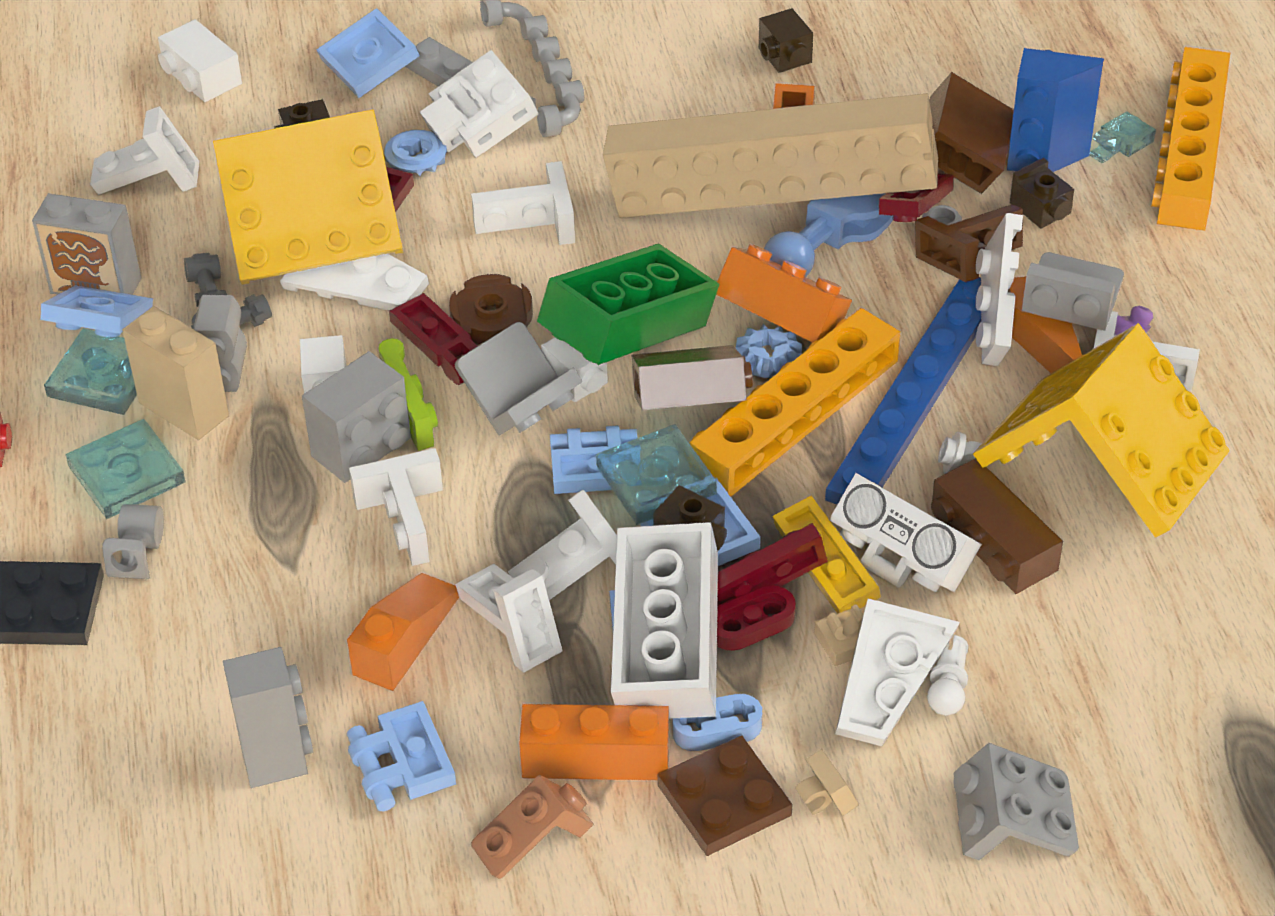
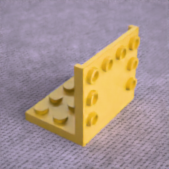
M374 109L213 141L239 279L242 285L249 284L252 280L392 252H395V254L403 253L385 165L383 145Z
M1137 323L1041 379L976 449L973 455L982 468L998 459L1002 464H1006L1023 452V445L1030 441L1035 446L1042 444L1058 431L1056 429L1057 426L1070 420L1156 538L1170 531L1230 450L1226 446L1222 433L1211 425L1201 411L1197 398L1186 390L1175 375L1171 362L1160 354L1140 324Z

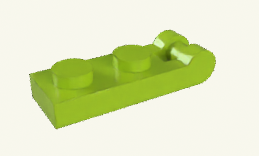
M394 338L386 339L379 344V357L404 377L411 438L418 451L434 447L433 428L438 427L435 409L431 402L424 403L423 389L416 374L410 375L403 362L405 357L403 343Z

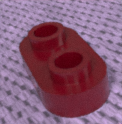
M769 585L717 606V647L729 651L740 650L788 629L795 620L796 601L793 594L783 587Z

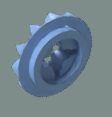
M409 130L399 133L387 142L384 149L385 160L389 163L390 168L408 173H417L420 177L422 172H435L437 165L445 164L447 153L446 145L444 146L433 132L426 130Z
M763 323L759 331L747 328L745 336L737 337L736 350L742 356H745L746 362L751 363L752 375L772 378L784 364L794 361L802 354V343L797 342L794 333H784L780 326L775 329H768ZM763 346H771L772 350H774L772 357H769V353L766 352Z

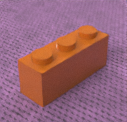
M749 244L748 249L732 247L717 282L720 285L716 295L812 343L826 336L835 328L839 321L845 318L852 299L839 294L841 286L818 277L817 282L804 277L806 269L788 261H783L782 265L771 261L772 253L756 245Z
M522 704L519 741L522 778H536L538 775H541L547 779L658 780L657 774L668 769L669 706Z

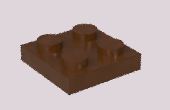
M742 735L657 774L658 787L706 856L792 816L793 804Z

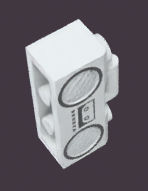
M857 473L852 478L830 519L831 522L842 528L840 535L844 540L860 549L863 548L866 542L869 543L860 562L865 569L898 588L904 584L913 569L916 573L912 579L926 588L937 592L941 585L955 592L982 545ZM885 547L902 556L897 566L880 556Z

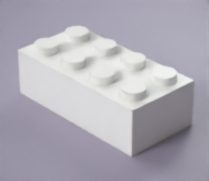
M711 522L617 528L611 694L615 705L669 706V719L716 716L718 551Z

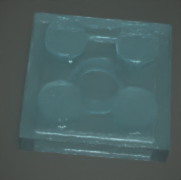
M83 328L44 384L47 397L125 415L136 398L137 393L124 338L119 336H99L95 334V331Z
M145 419L65 454L69 468L106 519L119 514L123 504L139 505L186 483L183 469Z
M676 424L596 454L597 468L636 525L653 519L655 510L678 485L705 498L717 494V481Z

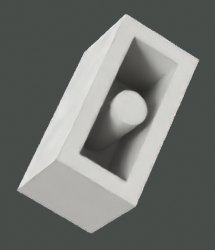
M196 19L158 37L161 52L158 55V60L162 69L167 74H172L177 78L188 92H193L203 102H207L242 84L237 53Z

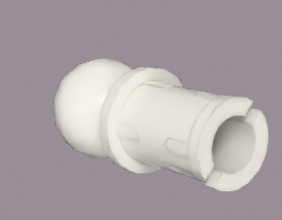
M954 635L952 650H948V642L938 658L936 666L933 667L930 673L932 685L928 690V703L932 710L944 716L957 713L965 703L964 688L967 685L968 675L964 667L966 654L968 653V643L964 638Z

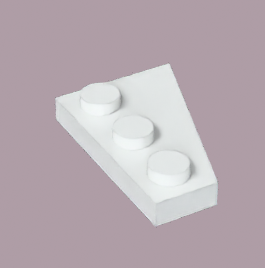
M1006 213L985 249H980L977 255L976 273L981 274V285L976 296V309L981 311V322L976 333V345L982 348V364L998 366L1011 348L1016 296L1014 293L1008 292V289L1012 285L1015 270L1018 269L1019 253L1011 252L1012 239L1017 232L1022 230L1023 215Z

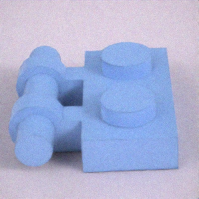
M619 425L606 426V431L580 432V428L567 429V433L550 434L554 494L577 493L581 490L592 492L642 488L637 428L620 430Z
M423 701L378 715L379 732L367 735L365 728L359 725L352 727L347 732L350 742L348 747L349 755L353 764L360 767L363 773L362 786L367 798L374 800L379 811H388L394 807L396 803L392 795L394 788L404 785L409 799L412 800L456 785L454 769ZM390 753L394 764L381 768L378 761L379 756Z

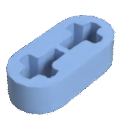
M746 694L717 697L715 717L673 718V739L678 746L688 751L712 749L741 735L747 742L751 741L760 734L762 729V706L757 699ZM742 714L743 718L748 721L739 722V719L734 715ZM696 723V726L701 728V730L692 731L690 725L687 724Z

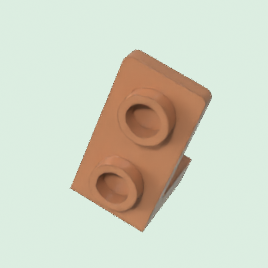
M538 775L472 840L471 847L491 875L501 879L555 826L581 838L594 823L583 810L587 805L585 799L573 786L566 783L561 787L549 779Z

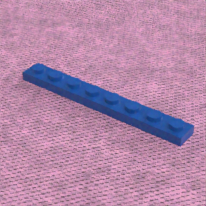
M981 277L969 282L959 279L826 487L825 501L838 505L855 473L883 488L976 338L977 329L981 322V311L976 309V296L981 285Z

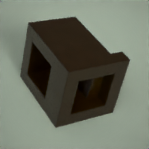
M1045 158L1013 173L1009 202L1022 208L1023 215L1040 229L1071 214L1074 188L1048 168L1049 161Z

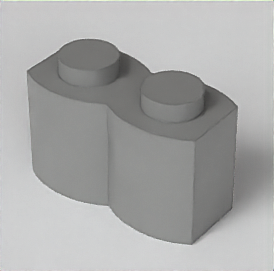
M202 295L193 329L216 343L224 391L236 392L239 388L247 348L245 335L239 328L241 321L239 303L232 295Z

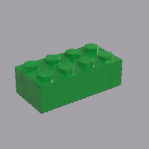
M658 243L549 278L537 322L548 329L555 338L565 341L579 351L586 360L600 365L705 327L720 284Z

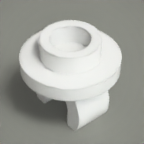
M956 432L952 439L945 438L938 456V462L943 464V472L946 474L975 459L973 453L982 443L975 441L966 442V434Z

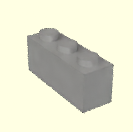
M282 647L223 660L250 787L255 788L307 775L305 755L313 753V747L307 727L308 719L302 695L294 696L303 693L296 664L286 665Z

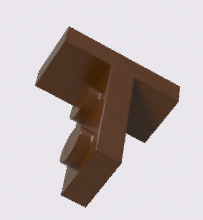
M1011 204L950 225H946L929 216L919 218L915 221L916 258L964 282L978 279L976 259L979 250L985 249L1006 213L1023 215V209ZM1023 220L1022 230L1017 232L1012 239L1011 250L1023 246Z

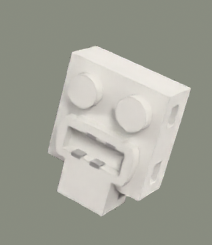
M492 50L428 93L433 103L420 111L428 128L444 146L446 145L448 153L464 142L475 158L539 114L529 94Z

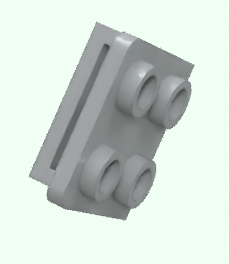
M1051 252L1044 253L1039 264L1031 263L1028 269L1022 311L1105 331L1123 282L1124 272L1116 267Z
M520 322L511 325L468 352L455 363L457 372L498 435L503 434L514 426L519 433L541 420L537 413L539 410L549 405L552 411L558 409L574 398L570 390L583 382L574 367L558 377L526 326Z
M988 743L953 773L963 855L980 860L1008 836L1064 856H1071L1079 849L1069 780L1062 770Z

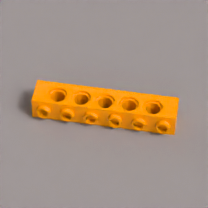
M1184 47L1182 62L1174 61L1167 103L1168 108L1163 128L1164 132L1171 133H1163L1159 156L1167 158L1159 157L1155 180L1163 182V184L1155 183L1151 207L1159 208L1157 224L1203 231L1206 229L1212 198L1231 54L1229 52Z
M863 308L857 310L847 319L844 318L839 321L831 332L822 339L811 343L808 349L798 358L784 364L779 372L766 383L756 386L745 401H741L735 407L728 408L719 420L706 430L699 431L689 442V473L704 483L717 478L730 497L733 496L896 364L899 355L900 331Z

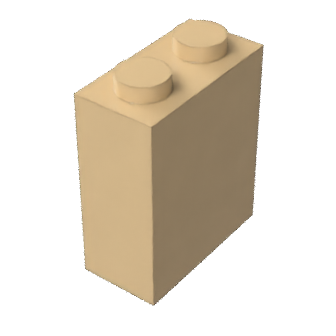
M155 306L122 329L138 402L197 440L203 438L229 417L215 342Z

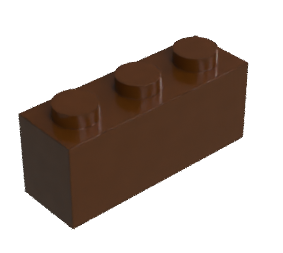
M976 458L934 480L931 510L935 518L982 544L976 555L989 567L992 575L998 581H1003L1015 594L1059 571L1063 540L987 467L982 468Z

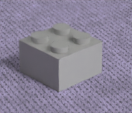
M370 351L302 395L311 457L344 483L351 480L350 467L376 462L391 451L400 448L411 438L404 377Z

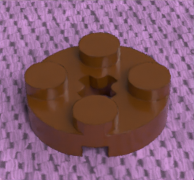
M485 274L470 278L464 282V289L459 291L457 295L456 291L453 292L449 301L450 317L471 336L472 341L476 345L488 341L517 322L523 323L527 328L533 317L532 296L529 289L522 283L521 288L512 284L511 277L501 274ZM495 306L496 310L487 311V307Z

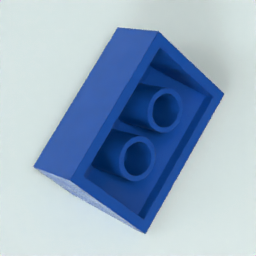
M1024 48L1017 79L1007 170L1018 171L1045 158L1049 161L1048 168L1055 172L1090 155L1104 58Z

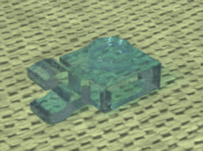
M1126 111L1101 126V130L1093 135V140L1099 143V146L1093 149L1089 156L1100 163L1108 161L1118 152L1129 157L1154 142L1156 129Z

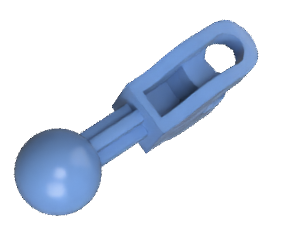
M886 193L811 200L807 205L806 227L799 233L785 231L774 235L766 243L764 249L772 253L771 261L782 265L783 261L794 263L807 270L804 276L807 277L814 265V250L823 242L836 249H840L846 243L871 241L876 239L893 221L892 216L879 215V198Z

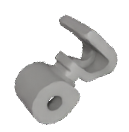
M122 505L118 518L119 538H107L104 540L102 547L105 570L108 577L150 579L145 548L158 549L160 546L164 528V516L161 506ZM121 550L122 560L118 563L113 553Z

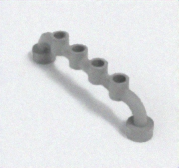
M480 0L481 17L486 27L501 25L503 17H512L519 21L523 39L529 40L531 43L533 57L536 62H541L546 82L553 84L559 106L565 107L562 111H559L555 104L538 107L537 121L540 133L543 137L560 135L562 126L569 125L578 118L581 111L579 103L584 101V89L580 80L570 81L572 78V68L569 59H558L560 57L559 42L556 36L547 37L548 24L544 15L532 16L525 7L516 3L500 2V0Z

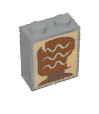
M48 193L32 222L50 294L58 295L77 285L133 295L141 280V274L126 205Z

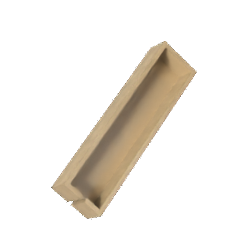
M928 93L609 125L603 150V159L619 218L936 189L938 174V154L934 129H932L933 122Z

